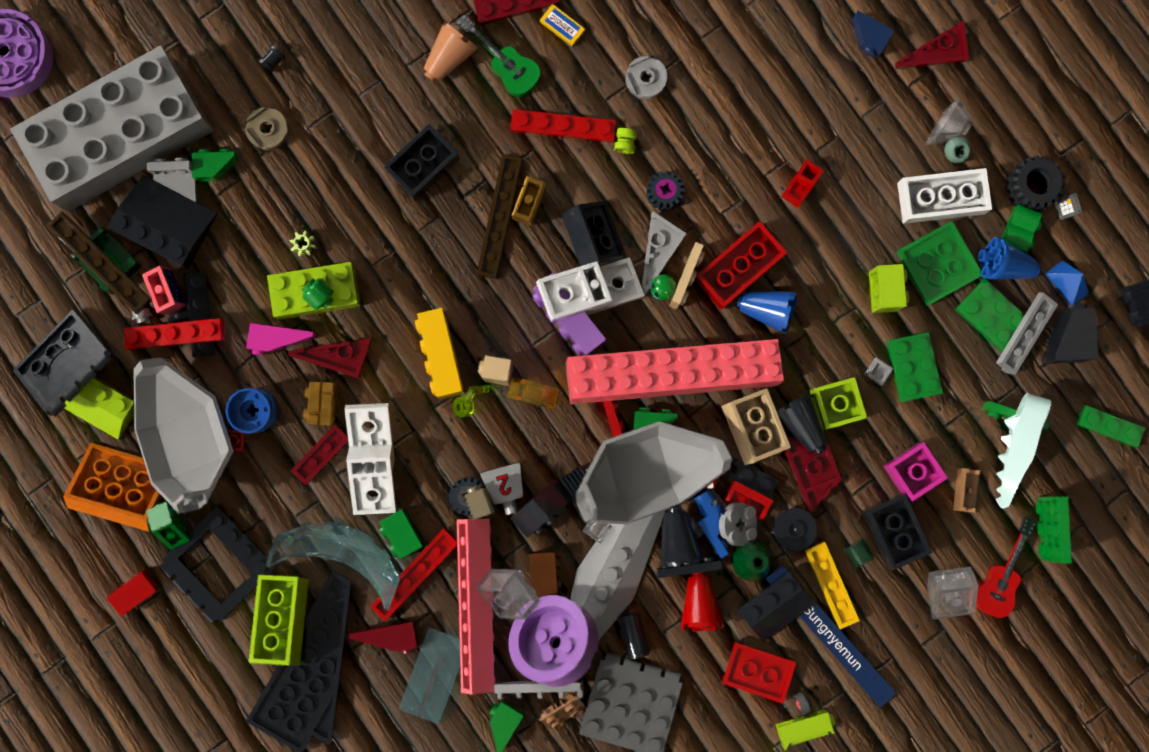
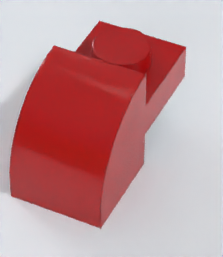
M806 159L781 197L799 208L824 170Z

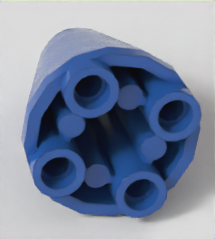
M998 237L992 238L985 249L980 250L978 254L981 276L986 279H1030L1037 277L1040 272L1039 262Z

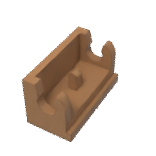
M957 469L953 511L977 513L976 502L980 470Z

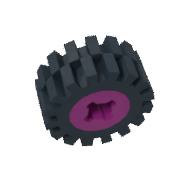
M660 171L649 180L646 196L648 197V202L653 204V208L657 207L659 211H662V209L669 211L671 208L672 210L681 203L685 188L684 183L680 181L681 178L675 176L676 173L672 172V174H669V171H665V173Z

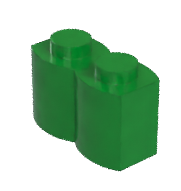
M1018 204L1011 212L1001 239L1009 242L1024 253L1031 251L1035 244V239H1033L1034 233L1040 230L1043 220H1041L1042 213Z

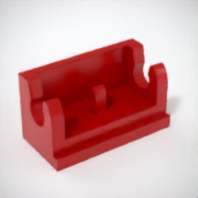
M736 481L732 482L723 500L728 505L731 503H744L754 507L756 519L759 521L764 519L773 502L772 499Z
M144 568L111 592L106 599L122 617L157 591V584Z

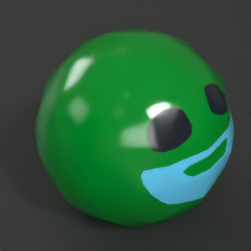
M665 274L656 276L650 285L652 295L662 301L672 298L677 288L674 279Z

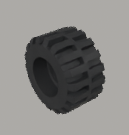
M1039 156L1025 159L1010 171V176L1006 180L1009 183L1006 186V191H1010V194L1007 196L1009 199L1013 198L1014 202L1012 204L1014 206L1019 204L1038 212L1060 199L1059 196L1063 195L1064 190L1062 188L1066 185V182L1062 181L1065 175L1060 173L1059 170L1062 169L1060 165L1056 167L1054 165L1056 161L1053 159L1047 161L1048 157L1043 156L1039 158ZM1028 174H1034L1041 178L1044 183L1042 195L1035 194L1028 188Z

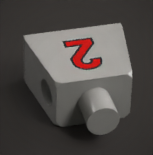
M520 463L480 473L493 504L503 503L506 515L518 512L515 499L524 497Z

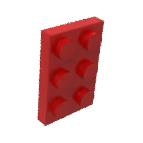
M734 642L721 683L784 704L796 662Z

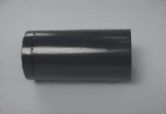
M639 612L619 616L618 619L628 658L636 659L649 655Z

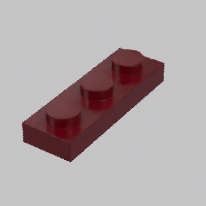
M334 424L294 466L291 472L305 485H308L349 442L348 436Z

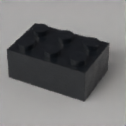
M428 124L383 167L386 173L416 201L460 157L458 152Z
M906 494L895 495L862 510L887 569H898L932 553Z

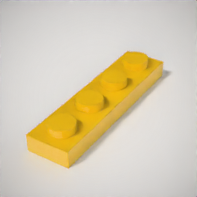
M822 542L804 550L838 628L842 629L859 622L860 620L826 543Z

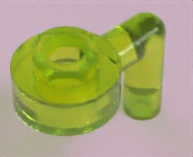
M471 386L465 396L457 397L453 402V411L456 416L460 418L471 416L474 412V402L472 399L475 394L488 393L490 390L489 386Z

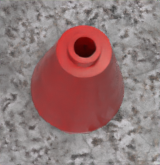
M704 572L692 573V577L688 578L681 631H687L686 627L692 628V632L716 630V626L723 629L724 623L710 577L705 576Z

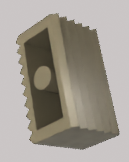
M478 485L467 489L468 494L464 498L467 499V506L470 507L469 510L471 515H473L472 519L495 512L486 488L481 489V486Z

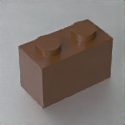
M555 552L530 553L532 597L557 596V591L561 590V577H556V569H560V556H555Z

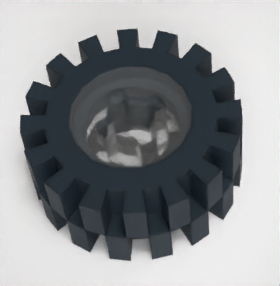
M472 477L461 478L456 481L449 493V502L452 508L459 514L471 515L470 507L467 506V499L464 498L468 494L467 489L478 485L482 489L486 488L485 485Z

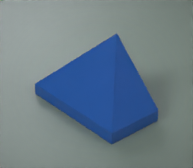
M1064 261L1059 262L1045 273L1070 306H1073L1089 294L1083 274Z

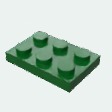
M985 278L955 308L966 321L1000 352H1003L1025 316Z
M929 332L886 341L891 365L894 368L893 374L900 403L943 394Z

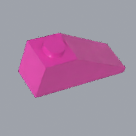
M250 323L246 348L252 350L254 355L265 356V352L274 353L316 339L317 334L309 331Z

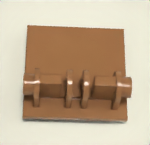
M577 692L564 697L565 704L562 700H559L562 706L558 707L554 703L556 709L552 705L544 709L543 713L540 714L541 719L539 720L550 730L561 727L564 721L570 717L575 718L579 716L586 706L582 703L581 698H578Z

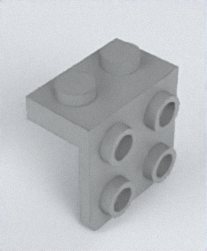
M175 158V161L168 162L166 159H154V162H147V171L153 174L154 181L197 202L196 181L192 178V163L187 158Z

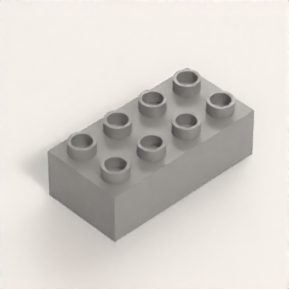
M161 45L10 129L50 202L67 212L145 170L147 162H154V159H164L214 131L177 64Z

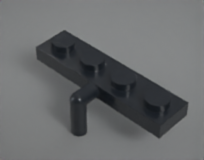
M206 272L184 273L183 283L187 311H176L168 317V321L174 323L181 319H188V322L211 319ZM214 341L192 343V357L215 355Z

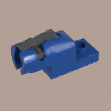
M709 488L693 499L700 516H704L697 521V524L718 557L722 559L728 555L726 549L729 547L722 537L718 538L717 535L720 534L719 520L721 514H725L727 510L725 508L728 505L714 490Z

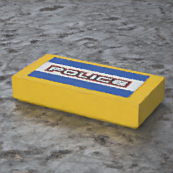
M553 4L540 19V23L572 47L585 32V28Z

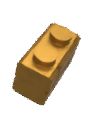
M526 176L523 184L524 187L521 189L512 212V219L532 226L546 191V183Z
M309 382V387H305V399H308V408H304L303 419L307 420L308 425L333 426L335 424L336 383Z

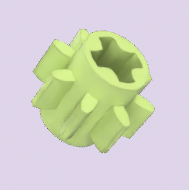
M304 231L303 235L295 232V239L290 240L294 244L291 251L293 253L299 251L298 256L300 258L303 257V254L311 256L310 251L317 249L312 244L315 240L314 236L307 238V231ZM305 241L307 243V246H303L301 248L299 246V243H303Z

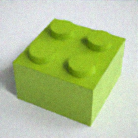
M903 264L879 265L869 271L872 313L897 312L907 306L906 303H909V293L905 291L907 271L903 269Z
M855 377L810 390V393H813L816 397L825 430L867 418Z

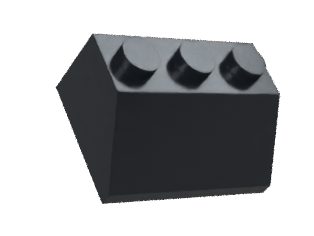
M606 201L578 204L561 214L580 266L597 261L600 267L627 258Z
M788 569L738 606L737 611L750 628L763 641H766L816 603L791 570Z

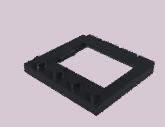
M217 506L188 534L189 542L172 549L161 559L164 563L159 567L160 571L168 579H171L174 575L177 576L172 583L183 595L189 590L191 591L187 599L197 610L203 606L206 607L201 614L211 624L217 619L219 622L222 621L257 587L258 575H269L277 568L220 506ZM209 530L252 573V576L229 595L230 597L222 605L179 560L186 552H189L197 545Z

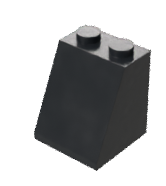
M1087 304L1074 305V307L1067 308L1066 312L1059 314L1043 354L1042 364L1084 363L1098 359L1095 308H1087Z

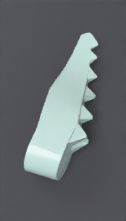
M1026 393L1019 404L1016 414L1004 420V423L1009 428V434L1002 436L1001 439L1007 444L1006 453L998 455V458L1004 463V469L996 473L1002 481V485L996 489L1001 494L996 499L1001 508L1009 507L1025 472L1034 458L1041 430L1050 410L1051 400Z

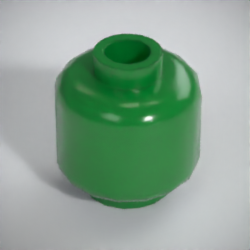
M312 278L302 289L304 292L302 294L303 300L315 310L321 307L326 309L334 301L331 298L334 294L333 288L322 278L316 280Z

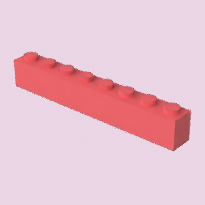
M490 519L457 520L461 692L467 694L494 692L496 682L494 675L495 655L493 653L494 632L492 620L494 613L492 610L493 590L491 587L493 571L491 567Z

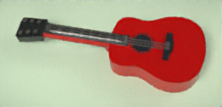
M1027 517L1022 518L1019 529L1020 535L1005 566H991L987 577L975 588L972 600L974 605L983 613L1004 618L1013 611L1015 591L1021 581L1020 576L1013 570L1028 537H1031L1037 525L1035 521Z

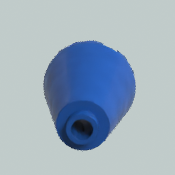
M745 291L743 295H739L737 307H740V312L787 334L790 329L788 321L793 319L796 308L797 293Z

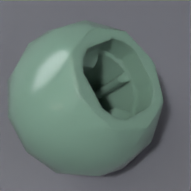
M963 137L952 138L946 143L944 148L945 156L953 163L964 162L970 157L971 145Z

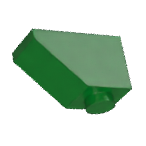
M501 700L500 704L495 703L489 713L492 715L490 723L497 752L504 750L524 716V712L504 700Z

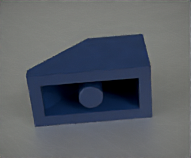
M857 11L852 19L859 47L868 56L878 58L894 30Z

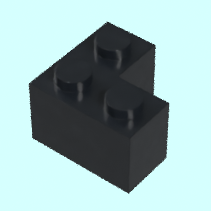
M555 479L518 511L511 520L527 538L532 533H535L537 536L546 528L544 523L548 526L557 518L555 513L561 515L569 508L567 503L572 497Z

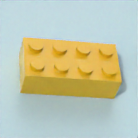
M443 308L418 313L415 325L417 332L420 335L422 334L423 340H420L422 353L427 355L428 361H425L427 374L432 375L433 381L429 382L432 395L434 394V396L442 400L465 394L445 311Z

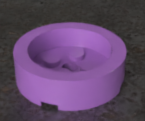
M0 9V49L8 46L10 50L5 56L2 57L0 55V96L8 98L21 97L35 91L47 79L53 65V48L45 31L27 15L12 9Z
M556 595L540 597L526 605L514 620L509 635V652L515 667L525 677L548 687H563L581 678L592 665L590 663L595 651L597 652L598 631L591 615L571 600ZM556 637L560 638V646L554 649L552 647Z

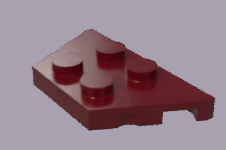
M786 436L791 448L784 450L807 511L811 513L842 478L829 445L826 446V451L815 455V453L810 454L796 437Z

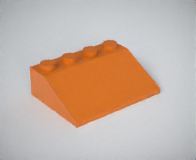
M90 443L64 494V499L69 509L148 532L151 528L146 511L157 504H161L163 498L151 485L142 457Z

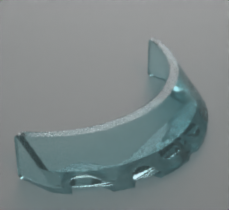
M312 522L304 523L298 528L281 532L277 535L266 562V567L270 568L287 559L316 556L344 563L369 580L378 592L385 610H389L400 581L398 572L396 573L390 561V555L385 549L381 550L373 543L374 539L357 529H350L346 525L326 522L325 525H312Z

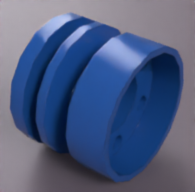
M245 388L238 390L229 398L225 413L228 422L234 429L242 433H256L268 430L274 425L278 418L279 407L277 400L270 392L258 388ZM252 408H258L259 412L252 413L251 410Z

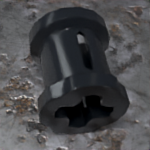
M270 45V50L258 62L273 73L274 67L281 59L284 60L285 56L276 47Z

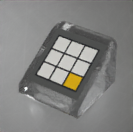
M1076 193L1060 198L1055 202L1060 220L1072 218L1082 213Z

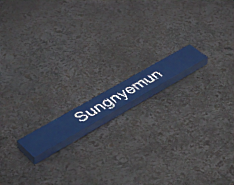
M780 564L765 579L771 583L787 570ZM817 604L799 616L880 708L896 694Z

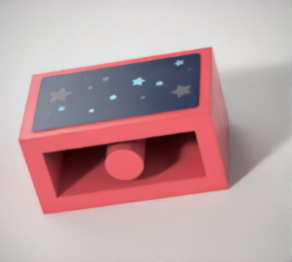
M158 266L142 274L157 313L171 315L186 307V301L173 268Z

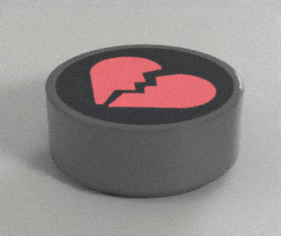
M801 692L794 695V701L802 715L810 713V705L805 695Z

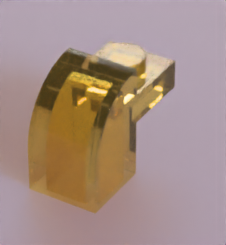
M512 378L506 398L553 410L559 389L530 380Z

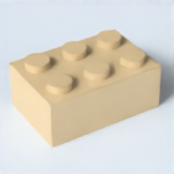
M767 388L721 406L744 465L757 462L791 448Z

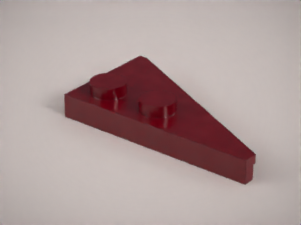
M960 21L954 27L944 31L938 37L919 47L916 51L903 57L895 63V69L967 62L969 54L964 21Z
M367 338L352 342L289 351L288 356L359 378L372 340Z

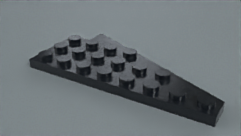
M335 570L332 571L305 618L300 666L278 665L245 721L297 752L304 751L312 736L328 745L333 741L352 580Z

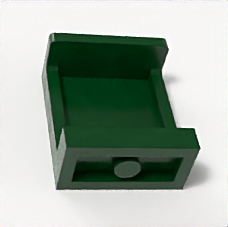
M101 227L100 229H95L89 235L129 277L142 267L108 230ZM74 253L71 255L74 260L78 261L106 293L111 295L114 293Z

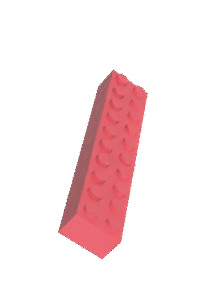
M778 339L567 357L566 360L570 404L779 386L784 381Z

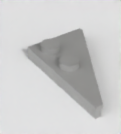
M655 212L651 213L642 280V290L645 295L650 290L652 280L660 275L687 235Z

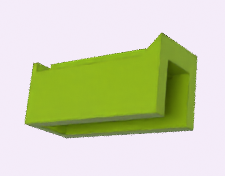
M825 709L776 723L779 738L785 751L789 744L792 746L828 735V732L834 734L833 727L836 726L833 715L828 714Z

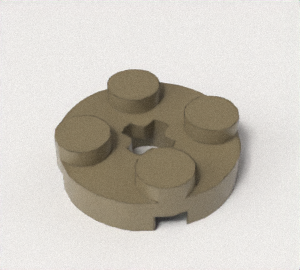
M266 107L259 108L253 111L247 119L246 135L254 146L268 151L284 143L289 135L288 123L278 110ZM264 124L267 126L272 125L270 133H262Z

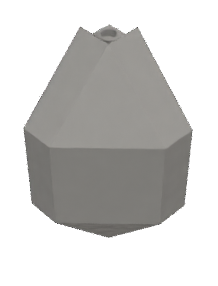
M162 358L141 360L134 368V430L151 485L178 513L200 509L208 501L233 453L216 396Z
M656 422L602 442L576 493L577 505L585 522L629 524L668 510L669 507L683 504L729 470L732 458L723 440L663 422Z

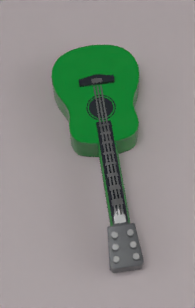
M463 15L456 22L457 27L467 34L470 33L495 56L491 62L492 71L502 79L506 90L512 96L524 97L535 89L540 81V69L533 60L520 56L510 46L499 50L475 27V24L466 15Z

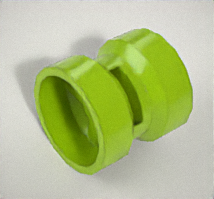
M618 128L616 135L618 141L615 143L614 150L619 153L633 154L635 151L634 140L637 139L638 132L629 128Z

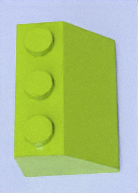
M94 377L86 387L80 386L82 391L70 403L65 401L67 406L64 409L120 440L134 417V399Z

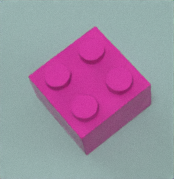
M924 442L915 444L883 465L900 493L906 494L909 501H914L947 479V476Z

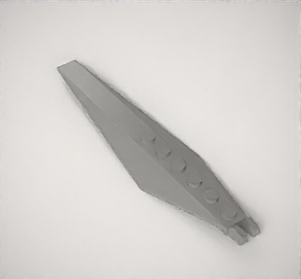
M665 511L629 524L608 523L577 568L570 600L584 608L591 615L597 627L598 640L634 599Z

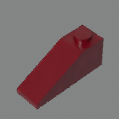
M415 620L355 631L349 634L350 639L395 652L401 651L402 654L415 652L414 648L419 646Z

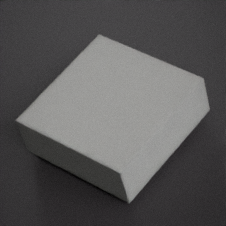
M875 357L864 373V376L879 386H883L894 368Z

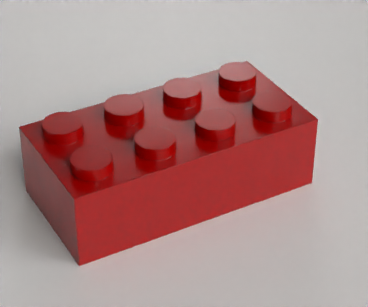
M759 221L699 272L694 280L718 308L722 310L788 252Z

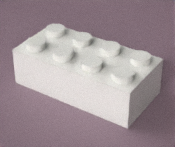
M986 168L905 177L897 183L903 224L984 215L992 210Z

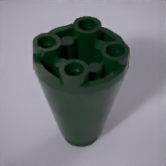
M757 539L750 540L743 546H737L731 555L732 567L735 573L740 578L749 582L760 581L766 578L774 565V556L771 549L764 542ZM757 558H760V559H761V561H760V565H761V566H755V564H754L755 559H757Z

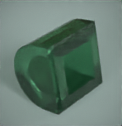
M860 538L844 549L855 567L867 563L874 557L863 538Z

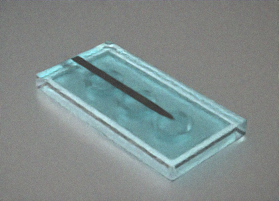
M430 627L428 628L399 710L437 724L440 723L460 668V638Z

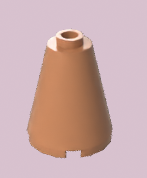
M445 21L424 66L426 70L425 75L434 82L436 79L441 81L471 56L478 47Z

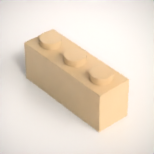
M485 356L484 361L480 360L478 373H480L484 382L510 386L513 364L509 359Z

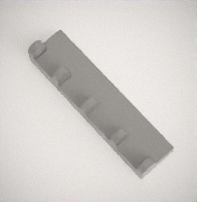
M1039 292L997 360L996 364L1002 367L1001 370L1003 372L1016 375L1058 304L1045 293Z
M577 680L563 687H548L535 681H498L494 685L498 699H503V693H516L517 699H522V693L537 692L538 699H543V692H559V698H564V692H578V698H583V680Z

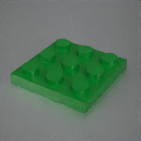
M953 221L896 251L927 306L981 277V270Z
M1038 497L1036 512L1039 514L1037 533L1040 535L1038 554L1041 560L1072 563L1068 497Z

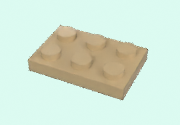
M695 243L669 307L677 309L679 305H684L689 291L686 290L687 285L691 287L697 274L694 268L695 266L699 267L705 252L702 251L704 245Z

